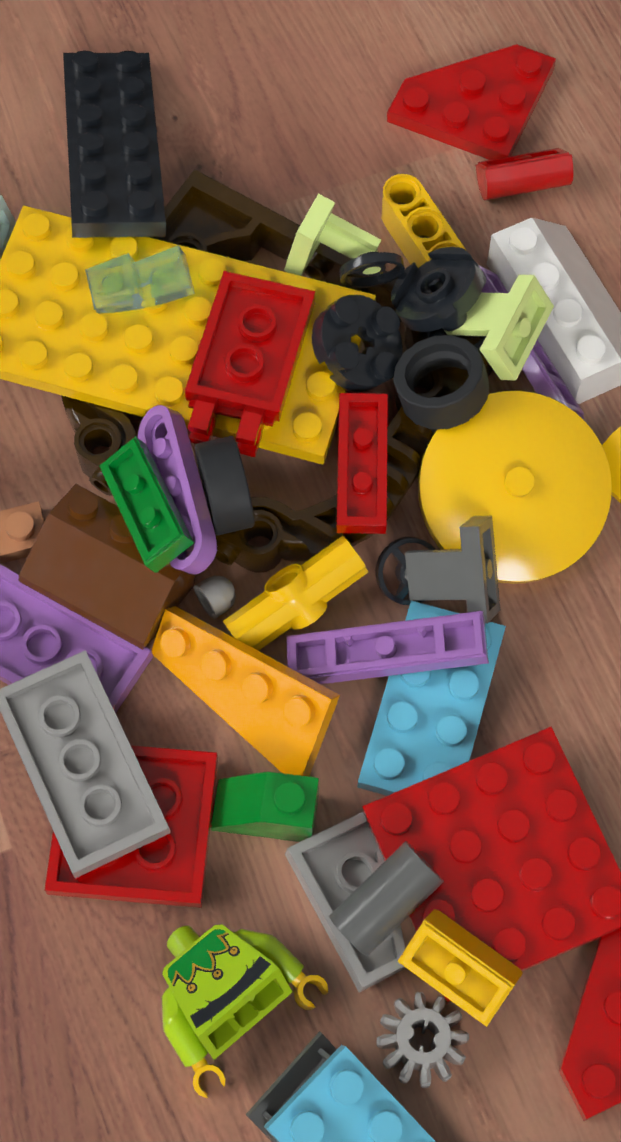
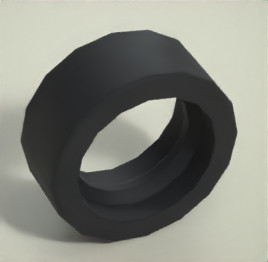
M453 335L433 336L424 339L406 350L395 366L393 382L404 413L417 425L429 429H450L466 423L478 414L488 399L489 380L479 350L466 339ZM456 367L469 373V377L463 386L454 393L443 397L427 398L416 394L414 391L420 379L440 368Z
M234 436L197 443L195 445L196 459L215 534L222 535L252 528L255 525L253 507L241 455Z

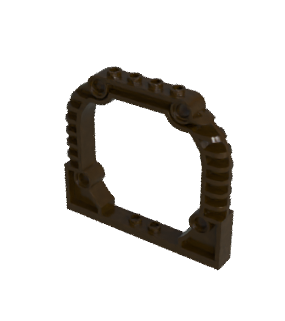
M194 169L165 207L166 236L150 238L240 261L252 260L262 247L287 261L300 225ZM320 242L304 272L312 279L324 280L327 283L346 287L340 281L339 269L343 264L352 259ZM357 273V274H348V275H347V276H349V277H355V278L372 277V276H360L358 273ZM397 279L375 287L350 288L376 295V302L382 307L388 306L396 312V308L391 301V293ZM406 327L404 342L407 350L417 342L429 338L427 332L413 331ZM476 336L459 337L468 340L472 345L481 340V338ZM479 350L487 376L489 377L493 368ZM456 367L434 370L420 379L416 387L425 388L428 392L416 394L432 398L454 393L464 385L469 377V373ZM397 390L395 404L398 412L387 427V521L418 477L425 450L437 429H429L417 425L405 415ZM62 396L67 418L75 432L74 446L81 469L89 477V481L96 489L112 496L99 466L136 436L130 419L118 410ZM99 446L110 447V449L102 454L90 453ZM337 493L328 500L299 511H295L283 503L267 497H251L255 525L252 528L216 535L217 552L215 558L227 565H232L235 562L249 571L265 573L274 569L281 562V559L308 561L341 536H344L353 547L369 539L374 534L337 533ZM256 536H263L270 540L263 547H254L248 543V541Z

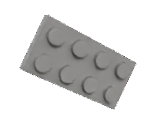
M86 650L0 689V712L75 878L171 833Z

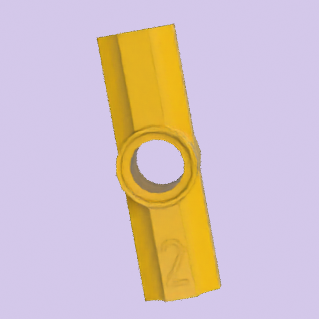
M341 536L302 565L291 564L277 571L266 582L263 593L223 620L234 638L259 651L290 628L294 630L302 629L314 623L326 611L329 600L366 575L368 570L348 540Z

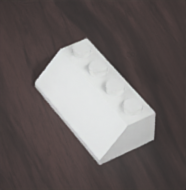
M529 218L492 234L487 265L491 272L498 275L508 293L518 275H535L554 305L538 337V341L576 402L580 404L621 386V312L567 227L536 218Z

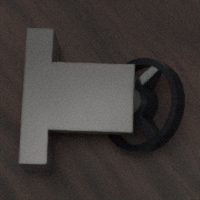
M492 515L473 516L459 527L461 549L436 550L430 543L417 537H402L392 541L383 549L376 563L375 576L380 590L389 599L402 605H410L411 600L419 603L425 600H466L467 613L483 611L485 623H489L501 610ZM407 543H417L425 546L428 550H408L404 555L398 547ZM390 553L398 561L395 574L400 585L395 596L389 592L383 579L384 564Z

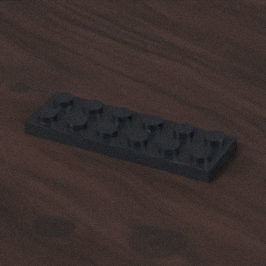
M86 50L76 53H63L72 238L166 236V218L149 53H137L135 51L94 53Z

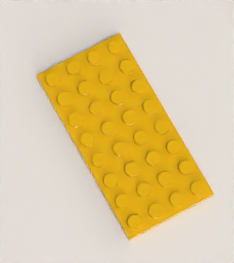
M23 205L0 260V379L144 417L154 406L163 405L179 412L183 416L186 428L188 429L193 409L188 408L189 401L185 399V388L223 271L316 291L314 308L280 421H274L273 427L264 425L259 448L324 465L339 419V393H347L348 390L338 386L329 377L333 373L328 369L325 361L319 364L315 357L312 346L313 325L321 312L325 311L331 303L343 296L362 295L376 301V295L150 237L72 238L71 217ZM358 335L351 337V342L358 345L360 353L363 341ZM217 414L212 436L220 438L234 436L236 440L240 419Z

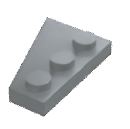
M359 813L287 848L285 856L358 992L360 993L404 970L406 967L398 962V959L405 950L401 925L367 956L355 948L329 918V915L385 862L364 813Z

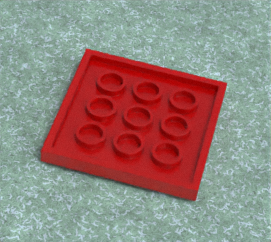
M552 726L362 806L363 813L384 861L407 841L444 880L408 916L415 933L424 919L434 909H437L522 971H525L621 929V871ZM443 995V997H444L445 1000H446V1004H449V1003L452 1002L451 1000H449L447 997H445V996Z

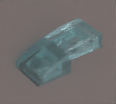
M179 245L136 262L127 253L85 269L94 310L98 314L146 308L195 294L186 256Z

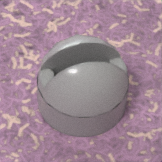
M212 576L194 586L199 602L213 619L221 616L234 605L236 597L234 586L224 576Z

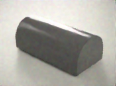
M405 841L329 915V918L355 948L368 956L444 880Z

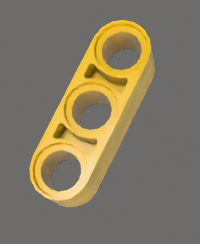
M397 174L385 182L383 186L381 218L410 265L415 262L419 268L431 260L428 253L444 247L465 249L417 178L409 174ZM425 235L429 236V238H421L419 236Z

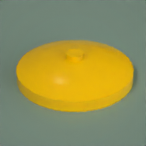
M502 391L488 394V399L480 412L469 421L450 429H437L425 450L418 475V500L421 514L431 537L441 550L461 549L459 527L473 516L492 515L497 576L500 583L518 584L539 581L551 577L574 564L590 549L600 535L611 503L612 482L609 463L599 439L590 426L566 405L550 397L526 391Z

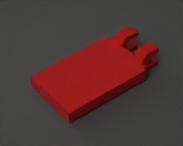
M223 271L185 388V399L189 401L188 408L193 409L188 424V431H191L190 443L197 444L210 441L215 429L217 414L240 419L236 434L239 452L242 455L256 457L264 425L273 427L274 421H280L314 308L316 291Z

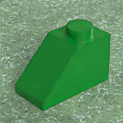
M267 771L219 779L211 830L301 842L314 835L319 797V778Z

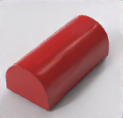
M560 148L481 161L475 164L478 186L483 200L568 186L572 184L574 176L572 154Z

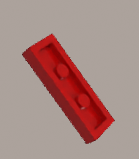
M339 393L337 533L386 534L388 394Z

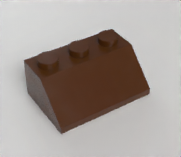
M75 484L48 513L21 569L18 581L143 650L158 632L165 609L174 606L178 607L194 587L196 574H189L175 569L170 563L157 573L147 568L118 506Z

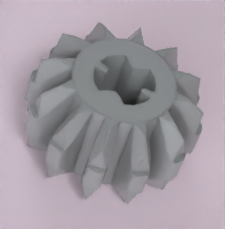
M416 992L414 997L415 1010H411L402 998H398L394 1002L395 1010L401 1020L392 1015H382L380 1024L395 1034L378 1036L376 1040L377 1047L382 1049L395 1048L394 1052L385 1057L383 1065L386 1069H390L402 1061L405 1066L400 1073L399 1081L403 1084L410 1080L414 1069L419 1071L421 1087L429 1088L431 1084L430 1069L432 1068L443 1082H446L451 1078L452 1074L444 1060L454 1065H462L466 1058L461 1051L451 1046L462 1045L469 1040L468 1032L450 1030V1028L461 1021L462 1014L457 1010L444 1018L440 1014L446 1003L445 998L442 996H438L433 1008L428 1009L426 1008L424 993ZM422 1027V1034L425 1033L426 1029H429L435 1035L430 1045L432 1051L423 1052V1046L417 1051L410 1045L414 1037L413 1029Z

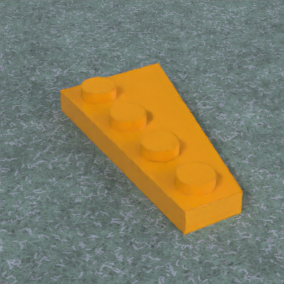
M176 606L165 609L151 650L153 656L281 773L309 777L340 695Z

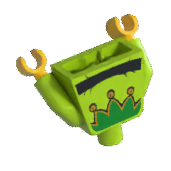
M218 924L211 927L200 937L192 927L182 926L175 930L167 941V948L175 956V959L167 964L162 971V975L169 986L161 997L163 1030L185 1067H192L195 1072L193 1077L194 1089L198 1095L204 1098H208V1095L199 1082L203 1072H215L219 1076L223 1087L226 1084L224 1071L219 1066L207 1062L205 1058L207 1053L214 1060L293 992L289 983L295 986V1002L305 1010L316 1008L304 996L303 988L305 984H313L323 995L328 994V984L324 978L319 975L306 976L302 972L304 965L275 936L245 929H240L233 933L224 925Z

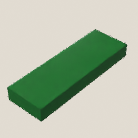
M135 436L99 467L145 566L154 573H157L194 544V541L147 445Z

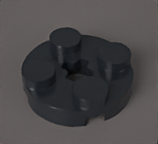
M444 247L428 253L431 260L419 268L415 262L408 266L405 272L399 276L392 289V304L396 308V313L403 324L410 330L429 332L442 328L449 332L458 329L467 320L466 312L476 303L486 284L485 274L465 249Z
M362 295L343 296L331 303L325 311L319 314L314 322L312 346L315 357L319 364L325 361L328 369L333 373L329 378L338 386L354 392L369 391L394 378L395 366L403 354L402 338L398 330L400 319L392 308L388 306L382 307L378 302ZM358 335L362 339L365 347L362 353H359L358 345L351 342V337Z

